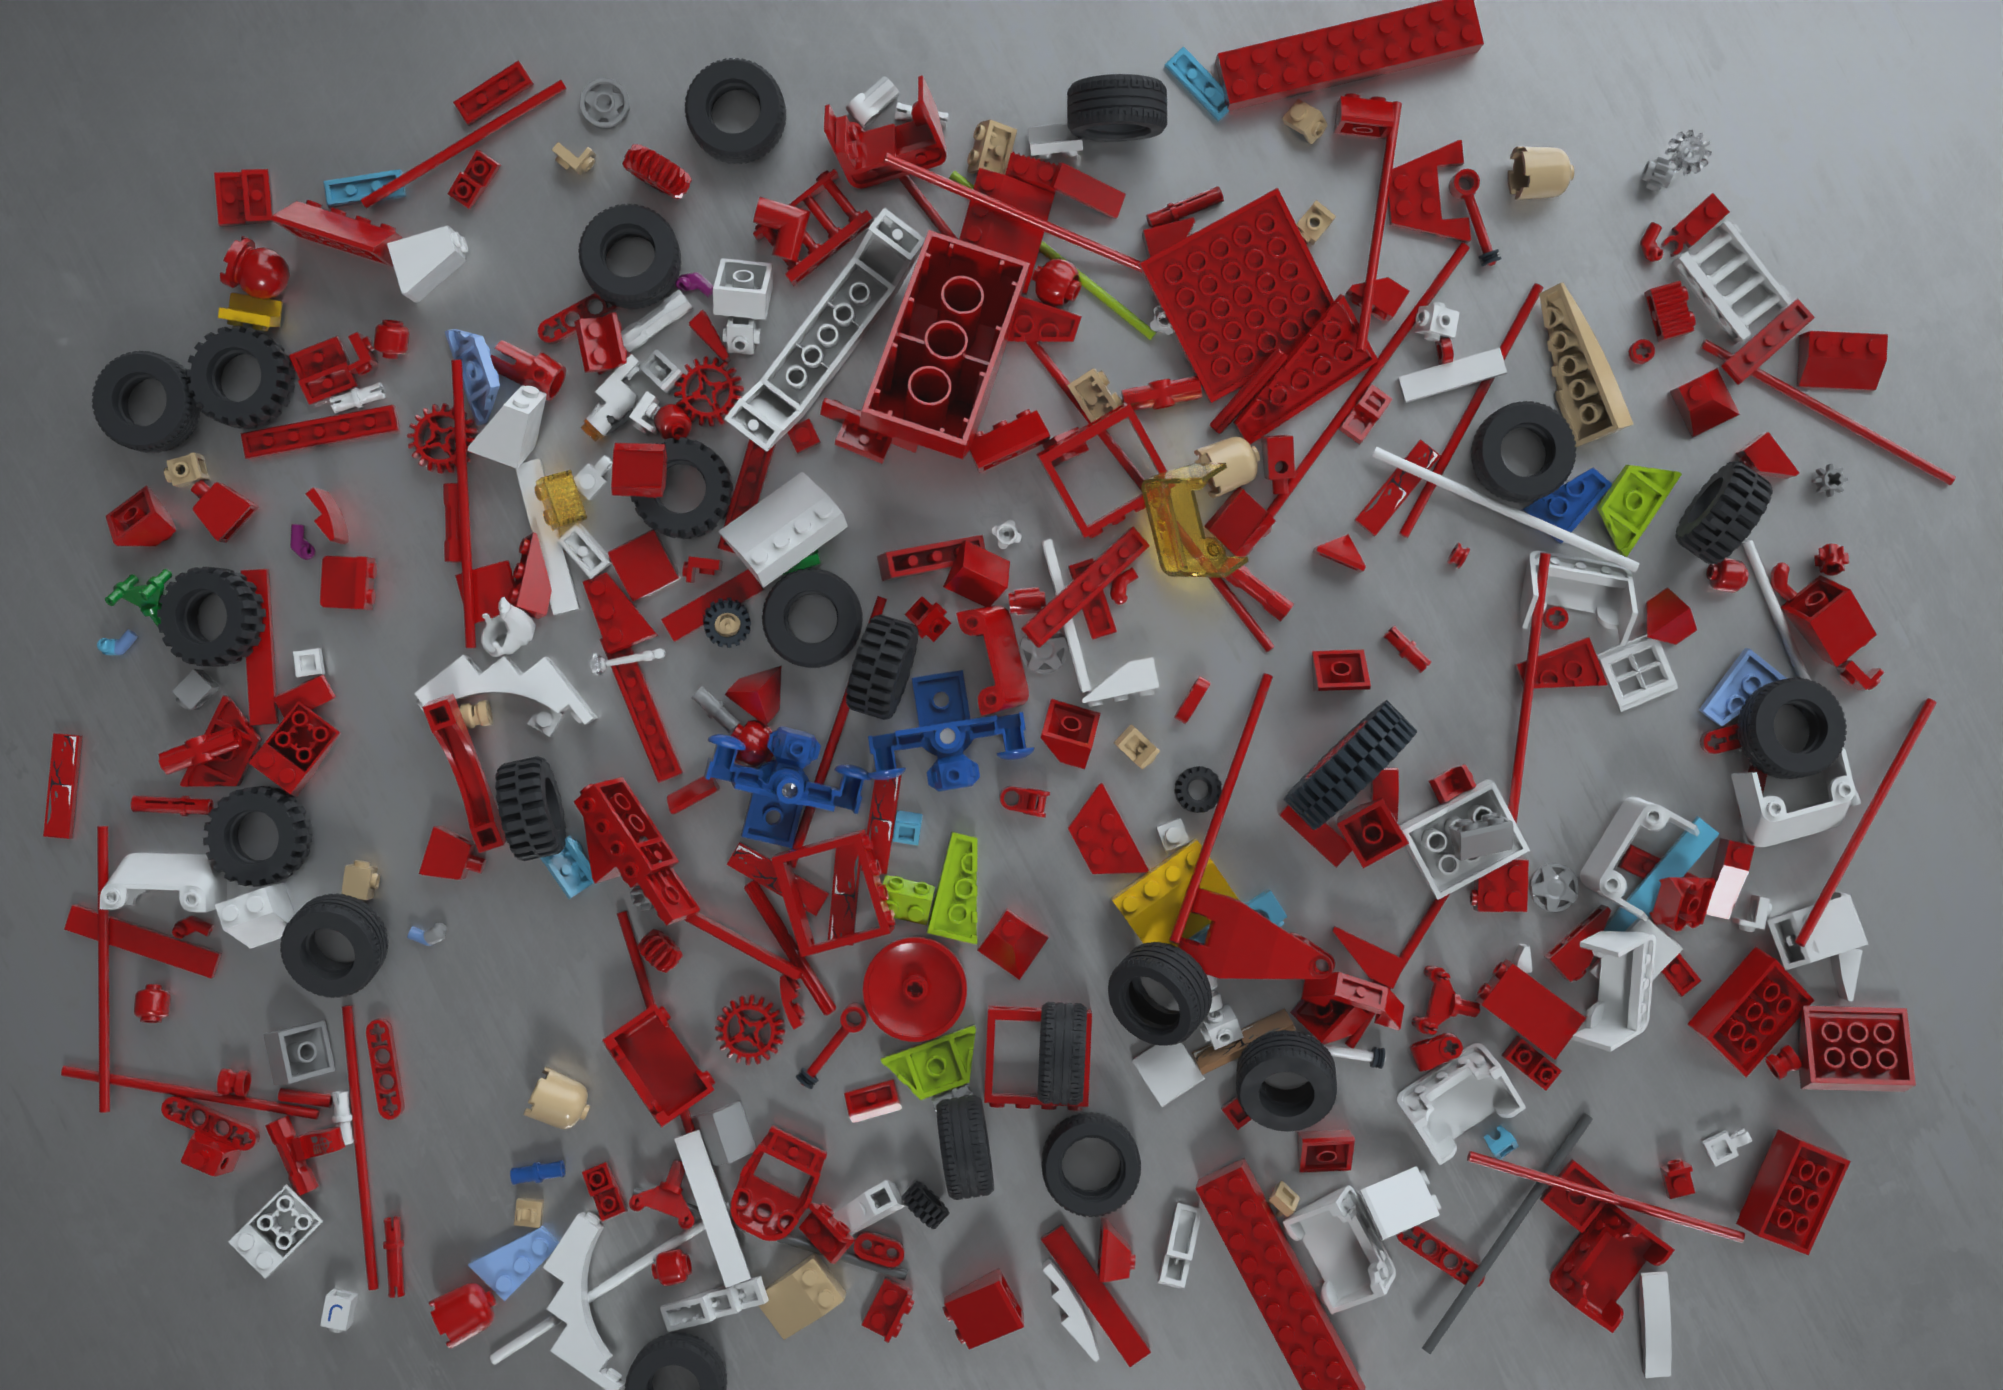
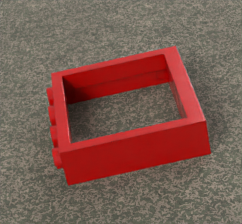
M1128 402L1123 403L1036 454L1084 538L1098 536L1104 531L1103 527L1110 523L1116 525L1126 519L1125 515L1132 510L1135 512L1143 510L1149 505L1148 501L1155 497L1161 499L1171 493L1170 488L1175 486L1131 404ZM1128 418L1163 482L1086 525L1051 461Z
M865 829L780 852L771 858L801 958L887 935L895 928V914L893 910H889L886 901L889 899L886 886L881 884L879 875H881L880 864L878 860L873 858L871 851L874 849L873 841H870ZM855 843L879 927L815 944L790 861Z
M988 1006L984 1103H989V1106L994 1108H1003L1005 1104H1015V1108L1029 1109L1031 1105H1041V1109L1055 1110L1057 1106H1067V1110L1082 1111L1083 1107H1088L1092 1011L1087 1010L1083 1102L1078 1105H1070L1069 1103L1061 1105V1103L1043 1104L1037 1099L1038 1095L992 1093L995 1020L1041 1022L1042 1008Z

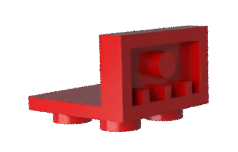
M846 115L836 118V156L847 176L888 166L883 163L886 153L896 156L895 124L858 133L856 126L850 124Z

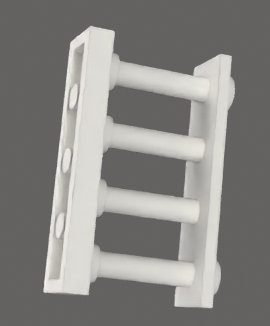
M1727 220L1717 227L1721 233L1719 237L1693 256L1686 252L1673 261L1672 264L1734 344H1737L1751 335L1748 330L1749 324L1775 304L1779 309H1782L1791 304L1792 300L1789 298L1788 290L1783 285L1777 283L1742 238L1740 228ZM1729 243L1737 256L1711 276H1706L1700 269L1701 263L1725 244ZM1744 263L1753 276L1726 297L1721 296L1716 289V284ZM1760 284L1769 296L1743 317L1737 316L1732 310L1733 304Z

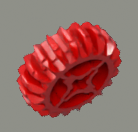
M633 144L626 152L622 164L637 179L675 199H682L683 195L687 193L692 178L677 164L641 144Z
M707 356L703 357V365H700V362L694 359L695 368L692 369L686 364L684 367L688 374L685 375L683 373L681 375L683 383L675 382L674 384L675 387L681 389V391L674 392V397L682 398L676 405L680 407L686 406L683 411L687 415L692 413L690 415L692 423L699 417V425L702 427L705 425L706 419H708L710 427L715 426V419H718V422L723 425L725 421L722 416L725 414L727 416L734 407L735 401L742 398L736 395V393L744 392L743 386H736V384L742 381V378L740 376L733 377L737 372L734 367L726 371L729 366L727 361L722 362L719 367V359L717 357H714L712 364H710ZM705 372H717L727 380L723 382H710ZM698 376L699 388L689 396L690 385ZM705 383L711 389H715L712 391L713 401L707 395H703L706 393ZM729 388V397L720 408L719 396ZM708 402L713 412L698 411L692 406V403Z
M443 403L440 410L438 405L433 404L432 413L427 408L422 409L425 416L415 415V419L419 423L417 425L413 423L409 425L415 432L407 434V438L414 440V442L408 444V448L417 449L413 452L412 457L415 459L420 458L418 464L422 467L427 465L428 471L433 472L437 468V472L443 474L446 467L449 473H454V464L456 466L455 427L450 426L444 429L437 422V420L442 418L454 420V406L449 409V405ZM471 418L465 420L467 454L470 452L468 451V446L475 439L472 438V435L478 433L476 428H470L474 424V420ZM429 427L431 430V437L425 442V445L424 437L426 430ZM442 433L447 435L444 438L446 441L444 444L439 442L442 439L440 436ZM443 449L449 455V458L434 459L429 452ZM467 456V462L470 463L471 458Z
M754 994L750 995L749 1002H746V998L742 995L739 997L740 1005L732 999L730 1001L732 1009L724 1006L722 1011L726 1016L719 1015L717 1017V1020L723 1023V1025H716L715 1031L723 1032V1034L718 1035L716 1041H725L720 1046V1050L723 1051L729 1048L728 1058H731L734 1053L737 1054L735 1062L738 1064L741 1062L742 1057H746L745 1063L750 1065L752 1057H754L755 1063L758 1065L761 1063V1055L768 1061L771 1058L769 1051L776 1054L779 1050L774 1043L778 1045L783 1044L784 1040L777 1035L785 1034V1029L778 1028V1026L784 1024L785 1020L775 1019L781 1011L777 1009L772 1013L770 1009L774 1003L771 1001L767 1006H764L765 997L763 996L760 997L758 1003H755ZM743 1010H755L762 1013L764 1017L752 1019ZM736 1015L739 1019L740 1031L731 1037L730 1022L732 1017ZM769 1023L771 1036L769 1042L765 1045L762 1041L763 1038L760 1030ZM747 1025L756 1028L754 1035L752 1033H745ZM749 1041L757 1049L747 1050L736 1043Z

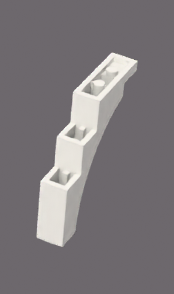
M462 655L414 693L418 698L416 703L422 711V707L429 701L452 693L456 701L482 693L507 692L534 699L557 713H563L571 707L573 710L570 713L579 724L583 722L587 725L597 719L596 715L550 657L542 658L525 673H522L509 656H503L482 672L469 655Z
M582 1212L575 1217L543 1266L546 1271L564 1282L547 1310L567 1323V1326L550 1351L605 1390H622L625 1385V1381L621 1379L622 1375L612 1368H605L613 1355L597 1332L588 1300L589 1264L596 1242L605 1226L599 1223L600 1218L595 1214Z

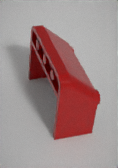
M922 75L918 76V101L913 104L911 109L914 121L896 126V157L927 170L940 166L946 161L947 148L937 106ZM830 104L825 105L824 132L836 155V116ZM850 122L851 125L854 124L856 126L858 133L864 132V129L860 124L856 122ZM889 165L847 176L844 171L850 185L860 189L910 175Z

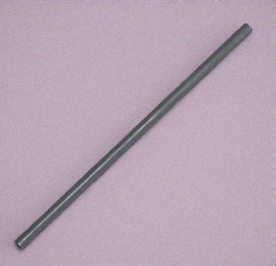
M1586 1113L1583 1114L1543 1173L1553 1176L1556 1174L1592 1122V1117ZM1536 1182L1423 1345L1422 1349L1427 1353L1431 1354L1543 1193L1547 1187L1546 1184Z
M635 1187L632 1196L646 1190ZM686 1203L692 1215L701 1218L698 1206ZM730 1216L734 1229L744 1231ZM788 1234L785 1238L777 1240V1242L823 1255L807 1239ZM845 1252L839 1259V1261L904 1281L908 1270L902 1268L887 1267L862 1259L858 1255Z

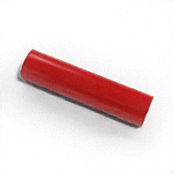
M280 1088L278 1093V1101L331 1108L333 1103L332 1096L329 1094Z

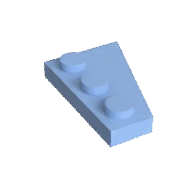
M542 1225L540 1228H536L503 1247L497 1248L489 1254L470 1262L468 1266L505 1301L555 1250L559 1241Z

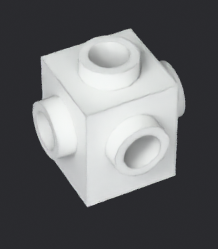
M1430 302L1428 306H1419L1414 332L1423 334L1424 339L1430 341H1439L1440 338L1446 337L1455 338L1460 312L1445 308L1446 304L1441 302Z
M734 316L728 317L727 327H723V342H727L728 353H737L739 355L754 354L755 344H760L761 336L760 328H756V320Z
M1229 1004L1224 1005L1223 1008L1208 1013L1207 1017L1203 1020L1204 1026L1200 1027L1205 1042L1211 1041L1215 1050L1244 1038L1238 1020Z

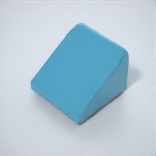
M897 811L893 842L918 845L923 815L914 812Z

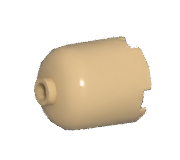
M1517 146L1510 155V159H1514L1513 170H1508V187L1510 194H1516L1515 200L1558 197L1566 191L1570 180L1574 178V166L1570 163L1566 152L1559 148Z
M1231 437L1194 451L1196 456L1199 455V459L1195 460L1197 473L1202 484L1208 483L1211 489L1208 494L1212 498L1221 496L1251 482L1257 475L1258 461H1260L1259 452L1255 446L1251 447L1241 437Z
M545 1066L542 1073L546 1074L545 1079H538L528 1101L529 1104H532L531 1109L526 1108L523 1115L559 1129H570L577 1123L579 1118L584 1120L590 1109V1105L586 1104L588 1099L587 1089L580 1082Z

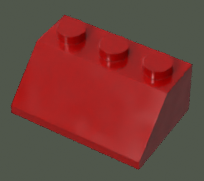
M1808 331L1799 335L1797 387L1876 390L1887 361L1888 334Z
M1027 409L1017 414V419L1010 423H1007V420H1003L993 425L994 430L986 434L983 431L976 433L969 453L979 473L1043 445L1050 440L1049 431L1037 410L1031 413L1030 409Z

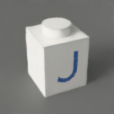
M337 1289L331 1290L325 1298L320 1326L327 1327L328 1331L334 1333L346 1331L353 1324L359 1294Z

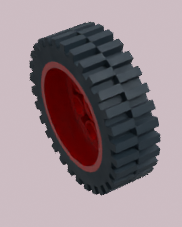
M1388 700L1384 701L1333 746L1300 779L1283 800L1313 830H1316L1336 815L1339 810L1344 808L1350 800L1354 799L1361 790L1374 780L1396 758L1398 753L1406 747L1416 735L1417 730Z

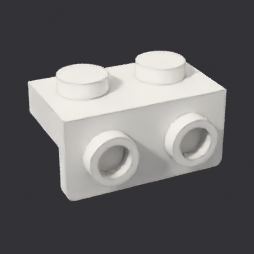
M1067 123L1028 128L1031 156L1036 155V160L1052 158V153L1061 152L1062 157L1077 156V151L1083 150L1082 139L1071 133Z

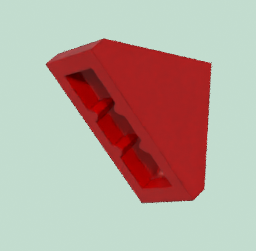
M1349 534L1317 546L1313 550V553L1357 572H1363L1366 568Z

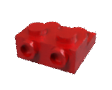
M1514 859L1474 880V890L1470 891V905L1474 906L1473 910L1478 912H1527L1529 860Z

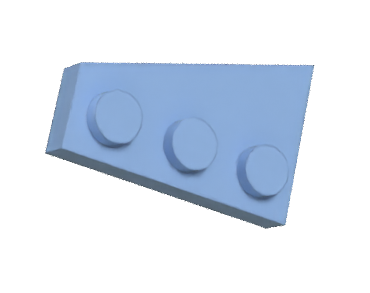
M1745 648L1699 711L1717 725L1724 726L1739 715L1746 699L1755 690L1768 683L1787 678L1751 649Z

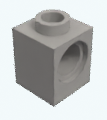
M193 669L172 692L177 696L176 701L181 707L186 710H199L221 687L202 669Z

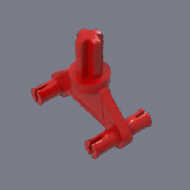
M1427 966L1424 969L1428 971H1424V975L1429 977L1434 983L1426 1016H1415L1412 1019L1415 1021L1412 1022V1025L1419 1032L1434 1035L1438 1032L1434 1029H1438V1026L1450 1018V1016L1455 1017L1460 1014L1477 1017L1480 1014L1481 1009L1478 1002L1461 999L1460 995L1455 993L1448 979L1451 977L1443 968Z
M673 1161L665 1182H661L655 1188L632 1196L629 1200L631 1210L639 1212L644 1207H648L678 1218V1224L682 1229L692 1228L694 1217L681 1194L683 1189L680 1188L685 1175L682 1161Z

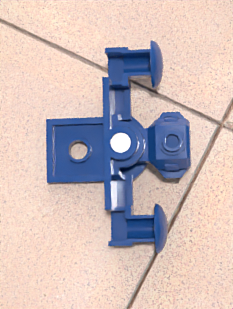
M963 670L912 678L919 727L898 730L890 734L868 736L870 754L874 756L876 772L868 773L867 775L875 780L896 778L902 775L906 768L896 767L894 751L923 747L930 754L937 756L935 763L926 772L929 786L938 792L972 787L980 778L978 764L963 754L973 739L1003 735L1005 752L996 753V755L1005 760L1027 757L1033 753L1035 747L1026 748L1023 732L1026 730L1023 712L999 717L994 715L975 719L970 718ZM943 692L947 694L949 702L946 706L938 707L935 705L933 699L937 693Z

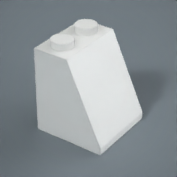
M448 225L387 243L401 293L415 303L426 297L467 261L465 252H468V247L464 237H460L458 232L452 230Z
M522 385L468 446V451L517 469L536 447L547 394L533 386Z
M284 882L215 904L223 930L249 948L281 938L287 923L295 915Z
M1417 1166L1368 1186L1359 1192L1381 1241L1439 1216L1440 1203L1435 1194L1430 1195L1426 1187L1430 1185V1182L1424 1170L1419 1171Z

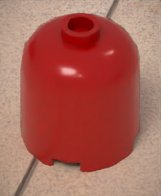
M468 1283L431 1300L429 1305L435 1308V1310L431 1311V1315L439 1334L443 1335L446 1333L449 1338L446 1345L452 1349L484 1331L492 1324L495 1315L493 1306L497 1305L491 1291L485 1292L483 1287L477 1283Z

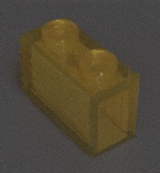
M571 470L541 477L535 481L536 486L534 490L536 497L539 501L542 500L545 508L543 511L544 521L548 526H551L552 531L574 525L575 523H581L587 519L586 511L582 505Z

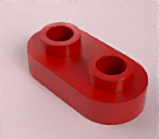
M864 1231L857 1235L854 1242V1251L862 1259L887 1267H896L904 1259L905 1249L898 1240L871 1231ZM863 1241H871L872 1246L870 1248L864 1247ZM894 1248L897 1253L894 1256H890L887 1250Z

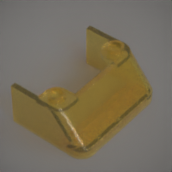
M1226 463L1190 464L1153 475L1142 483V494L1159 564L1162 571L1168 576L1225 578L1249 562L1248 557H1227L1225 548L1220 540L1214 537H1205L1194 490L1204 488L1210 478L1227 468Z

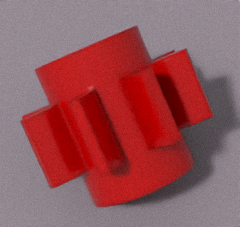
M1830 543L1818 549L1819 555H1815L1814 559L1815 566H1819L1820 573L1824 572L1826 575L1834 576L1845 571L1844 564H1849V555L1844 552V546L1840 547L1837 544Z

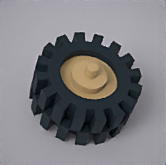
M728 597L727 600H723V598L718 599L719 602L717 603L713 601L710 604L711 607H707L705 615H703L706 636L710 638L713 644L715 642L718 643L719 647L726 645L727 648H732V644L740 645V641H745L747 639L746 635L751 631V620L744 604L741 605L740 601H732V598Z

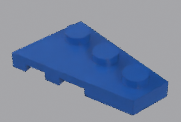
M1593 467L1560 486L1555 492L1538 499L1521 511L1571 533L1609 490L1612 483ZM1551 536L1559 544L1564 542L1556 537Z

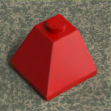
M1718 368L1669 391L1692 438L1740 415Z
M147 485L105 516L113 543L116 546H157L162 541L170 539L173 533L176 532L171 515Z
M1051 699L1040 738L1059 762L1085 769L1092 750L1101 713Z
M1006 908L977 951L1020 980L1049 937Z
M1333 999L1325 1007L1301 1000L1290 1012L1324 1045L1352 1036L1370 1017L1361 1008Z
M1101 1218L1097 1263L1099 1282L1129 1278L1130 1270H1135L1136 1256L1131 1254L1130 1245L1107 1218Z

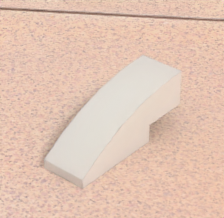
M1181 1203L1176 1204L1157 1283L1179 1289L1185 1288L1202 1209Z

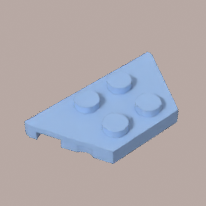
M458 329L446 330L445 335L454 360H462L463 388L476 426L486 424L500 387L498 372L494 369L490 358V349L481 335Z

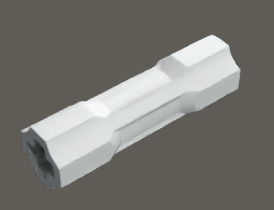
M680 289L636 323H632L621 331L623 345L630 354L644 345L649 338L671 322L678 320L693 309Z

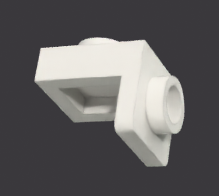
M1752 895L1747 920L1732 917V923L1738 924L1739 930L1755 933V928L1765 930L1766 919H1769L1772 911V906L1769 904L1770 899Z

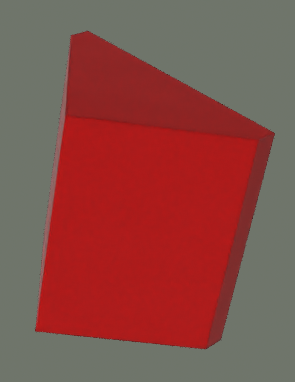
M964 540L943 588L984 607H989L1008 588L1010 561Z
M1364 649L1312 651L1313 691L1370 690L1371 684Z
M1349 1130L1297 1132L1299 1173L1351 1171L1355 1138Z

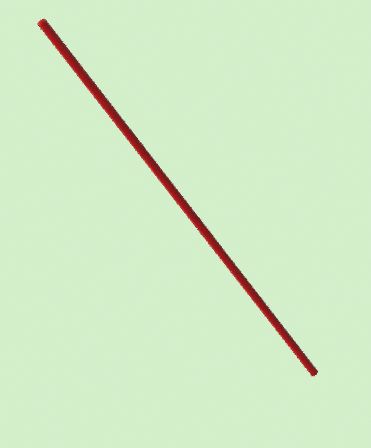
M910 176L898 178L938 231L943 235L958 239ZM1025 341L1085 420L1091 423L1067 386L1070 382L1039 342ZM1105 430L1098 434L1099 438L1141 492L1144 493L1151 489V486L1109 432ZM1157 497L1151 499L1149 502L1264 650L1269 652L1275 647L1162 500L1157 499Z

